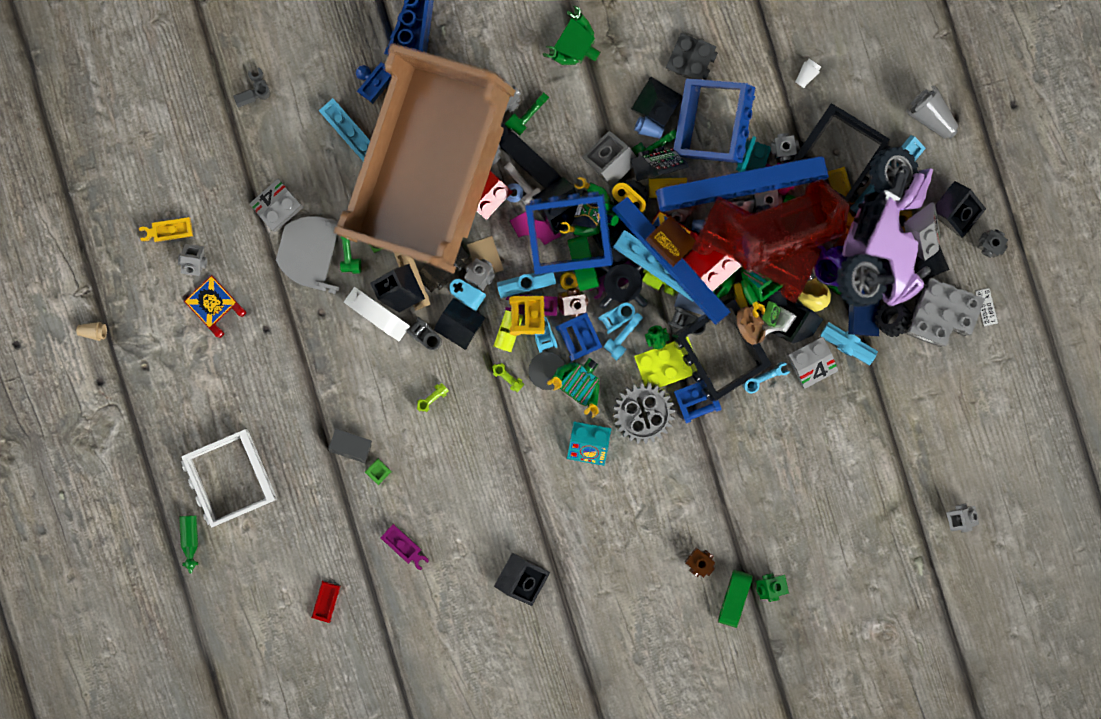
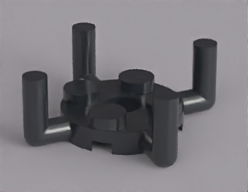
M637 263L634 267L627 264L599 267L607 273L604 278V289L607 295L599 304L601 309H605L612 300L626 303L635 299L642 308L648 305V301L640 294L642 278L639 271L643 267ZM620 278L628 280L629 285L627 288L621 289L618 286L617 282Z

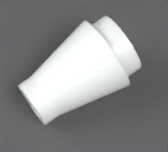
M808 59L807 62L804 61L795 82L805 88L820 73L821 66L811 59Z

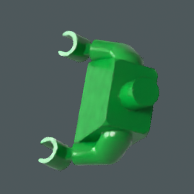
M572 5L575 8V12L572 14L570 11H567V14L573 18L569 21L555 46H546L550 53H543V56L551 58L561 65L581 64L585 57L595 62L601 52L592 47L595 42L594 31L589 21L581 13V9Z

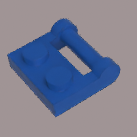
M587 312L555 327L564 340L571 362L602 348ZM572 326L582 351L577 352L566 328Z
M700 383L674 391L686 424L702 415L722 410L719 400L712 401L710 405L688 413L686 407L707 400L706 396L701 392L702 387Z

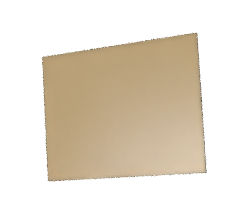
M492 236L467 244L473 262L476 258L479 260L485 259L492 264L494 273L504 270Z

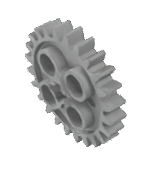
M641 381L639 387L633 383V389L631 390L626 386L627 393L620 392L622 398L615 399L619 405L613 406V409L617 411L612 413L613 417L618 418L614 421L615 425H619L617 430H624L623 437L629 434V441H632L635 437L637 444H639L641 439L647 444L649 438L652 442H655V436L661 439L660 433L667 434L666 427H672L669 420L675 419L674 416L670 415L675 412L674 408H669L674 403L673 401H667L670 395H664V388L658 391L659 386L657 384L651 388L650 382L647 383V386H644ZM638 397L641 398L650 428L646 427L637 401ZM646 398H655L652 404H645ZM630 403L637 405L633 411H628L626 408ZM653 415L661 416L658 422L651 421ZM641 421L643 424L640 428L636 429L633 427L634 422Z

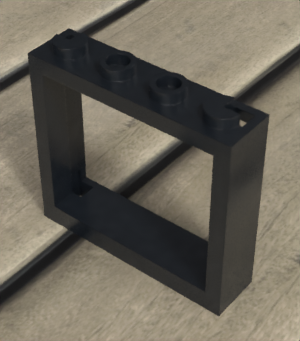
M831 103L792 162L807 158L833 117H836L880 145L846 197L821 181L810 183L847 207L850 202L854 203L859 195L857 191L860 186L864 188L869 180L867 176L869 175V170H871L870 164L871 161H874V156L879 154V151L891 147L889 146L890 139Z
M727 299L722 303L730 311L729 316L757 366L718 391L715 390L686 339V336L710 322L709 317L704 314L672 334L675 347L681 350L684 355L682 357L683 361L688 367L690 366L693 371L692 376L694 380L700 383L702 394L710 401L719 400L772 365L761 344L748 343L740 333L737 325V313L740 307L735 299Z

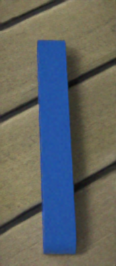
M815 157L658 189L656 196L660 211H671L822 181L829 176L824 157Z

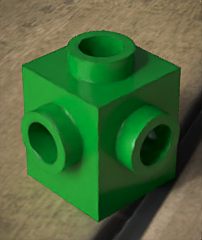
M769 573L762 575L763 579L756 580V590L760 599H768V602L780 600L779 596L789 594L785 575Z

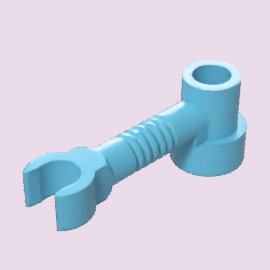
M638 312L614 341L610 338L604 345V348L612 354L611 357L616 361L626 351V348L621 343L643 319Z
M780 362L774 369L749 379L742 384L744 390L751 394L756 393L760 387L759 383L762 381L764 382L775 376L788 375L790 371H781L782 366L787 365V363Z

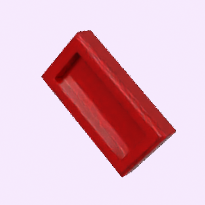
M322 581L311 618L327 623L331 622L341 588L340 585Z

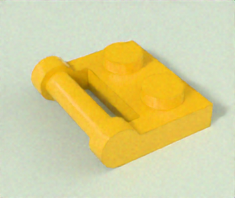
M544 296L510 297V335L544 334ZM525 304V326H519V305Z

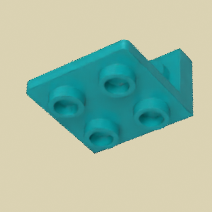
M752 136L750 140L747 139L745 144L746 153L742 163L737 164L736 171L744 172L764 168L771 151V146L756 142V136Z

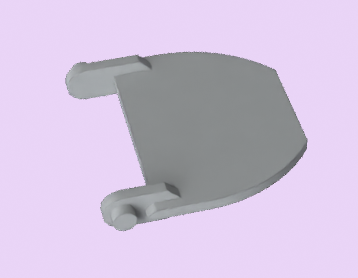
M312 216L299 218L284 227L276 262L290 279L303 286L326 291V288H328V292L336 294V291H339L340 287L325 284L337 239V234L333 232L335 226L338 225V221Z

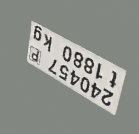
M990 289L975 291L976 296L985 298L980 311L984 326L997 324L998 321Z

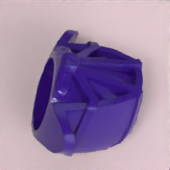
M820 245L815 249L814 270L816 277L822 283L839 287L837 283L839 274L837 272L841 268V263L847 260V257H844L842 254L844 246L832 247L826 251Z

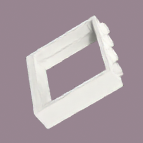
M248 429L181 456L183 460L181 461L182 468L190 476V479H188L189 485L192 490L195 489L198 495L196 496V501L199 507H203L205 512L203 514L204 520H206L207 525L210 524L211 528L278 500ZM241 438L266 498L217 519L192 459Z

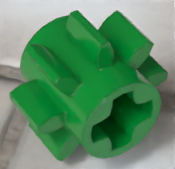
M659 325L650 327L649 333L645 334L648 347L652 346L654 349H662L665 347L666 341H670L666 328L662 329Z

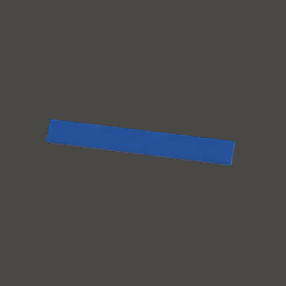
M628 197L612 209L715 325L730 313L728 308L683 258L672 267L645 240L656 228Z

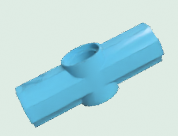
M534 272L496 283L500 298H505L555 285L556 281L553 272L535 274ZM524 278H529L532 281V285L529 288H523L521 281Z
M830 322L826 324L820 334V337L837 346V349L841 352L854 356L869 366L878 353L876 349L861 342V339L857 336L849 335L848 331L845 332Z

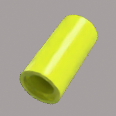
M505 310L493 347L512 352L517 337L510 335V311ZM519 315V326L523 319L522 315Z

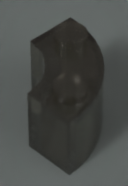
M461 245L453 265L459 272L467 266L465 261L470 257ZM430 263L425 265L419 272L423 285L431 293L437 288L440 291L448 283L446 280L453 274Z

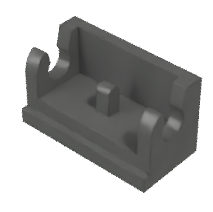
M335 429L328 449L331 453L366 464L372 440Z

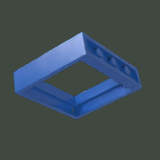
M686 79L674 150L682 158L742 163L744 153H746V139L749 136L748 127L749 121L752 118L755 87L741 82ZM701 87L740 90L729 153L690 150Z
M592 191L587 193L588 196H580L577 193L570 194L568 198L561 199L560 196L549 197L548 201H541V198L530 200V203L525 205L535 274L610 266L613 264L604 194H599V191ZM598 203L605 256L540 263L533 210Z

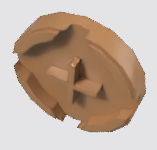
M743 307L737 313L739 331L748 343L758 344L765 338L766 330H763L762 327L764 321L759 312L758 318L752 315L753 307Z

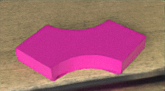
M526 212L509 221L518 238L529 236ZM535 220L536 235L543 245L561 237L560 232L554 235L546 221Z

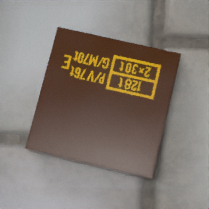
M671 216L645 239L672 267L698 243Z

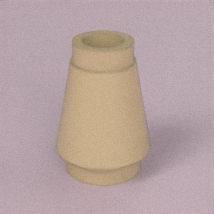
M101 322L79 324L76 332L78 336L100 341L106 338L107 327Z

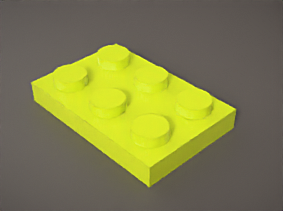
M675 342L666 344L662 349H652L634 356L644 386H647V383L650 382L651 388L656 384L660 388L692 376L693 371L683 361L682 357L684 355L681 350L675 347Z

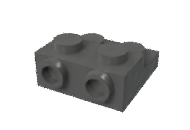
M681 33L665 69L688 79L706 80L710 69H707L710 62L714 63L718 54L715 51L717 46Z

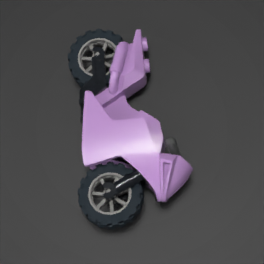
M902 147L884 149L874 156V161H871L870 164L871 170H869V175H871L872 179L870 181L872 185L874 184L875 191L864 196L865 201L858 204L859 210L844 243L842 254L844 257H847V260L841 263V268L837 272L839 274L837 277L838 291L842 293L841 297L847 300L848 304L856 307L871 306L882 298L890 306L905 302L922 291L924 287L922 278L930 273L929 267H924L916 274L914 273L919 242L914 239L911 232L904 233L899 221V213L902 210L922 207L931 182L933 169L918 170L919 166L914 160L915 157L910 155L907 149L903 150ZM862 288L864 289V292H865L864 295L861 294Z

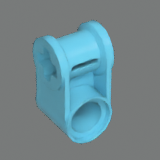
M461 279L453 280L449 287L450 293L474 311H477L486 297L485 293ZM462 284L461 288L463 291L454 292L455 288L453 285Z
M623 303L601 315L598 319L602 320L607 328V334L633 318L635 309L632 304ZM624 306H629L632 309V314L629 317H624L621 314V309ZM608 317H609V319L611 320L613 326H612V325L610 324V322L608 321V319H607Z
M545 316V333L535 334L539 353L551 347H558L549 321Z

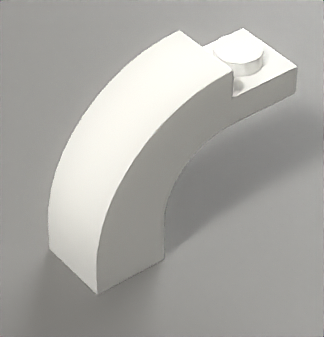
M356 287L352 289L344 301L350 308L397 341L401 340L410 327Z

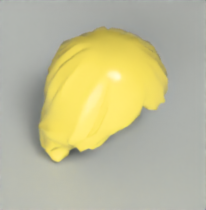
M817 277L800 284L795 292L797 299L801 301L803 306L814 312L823 310L831 301L829 288L826 284L819 282Z

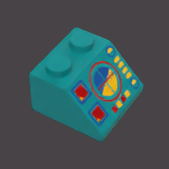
M573 421L567 459L604 466L612 428Z

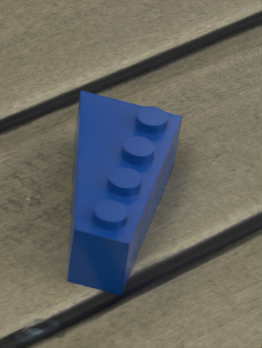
M404 0V6L401 13H399L396 27L384 52L386 56L389 55L391 44L427 54L434 0Z

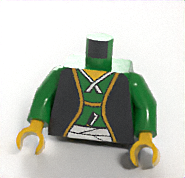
M582 176L578 177L577 179L583 181V185L579 186L575 183L574 186L577 189H582L583 187L587 189L583 190L581 196H588L587 193L592 191H599V194H604L608 227L610 225H617L619 217L612 210L615 204L611 202V198L606 190L594 183H587L586 178ZM598 203L578 205L572 222L575 226L573 227L567 222H562L561 224L568 225V230L565 232L560 230V232L564 234L573 232L574 235L584 237L599 234L601 225Z

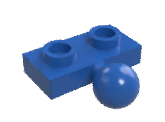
M380 62L372 73L368 66H359L356 70V76L358 79L366 81L357 92L373 104L390 84L392 75L385 71V64Z

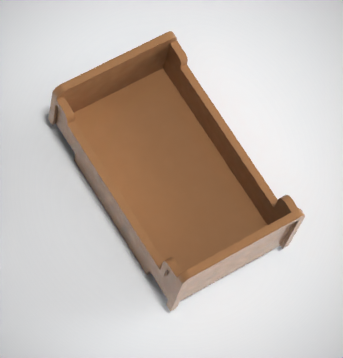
M391 44L385 64V71L391 74L392 78L348 209L341 213L338 225L335 226L333 233L357 243V241H361L433 264L454 274L456 267L453 265L462 239L468 238L504 128L501 127V122L510 96L514 97L515 90L492 72Z

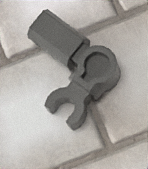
M260 67L257 68L259 71L257 77H254L251 71L248 72L249 78L255 82L253 84L254 90L249 89L233 95L238 108L255 102L257 98L265 100L270 96V89L266 81L262 80L264 74Z

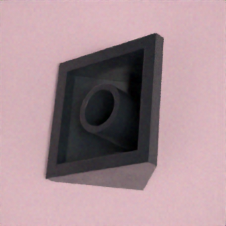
M453 298L441 314L433 330L466 350L486 318Z

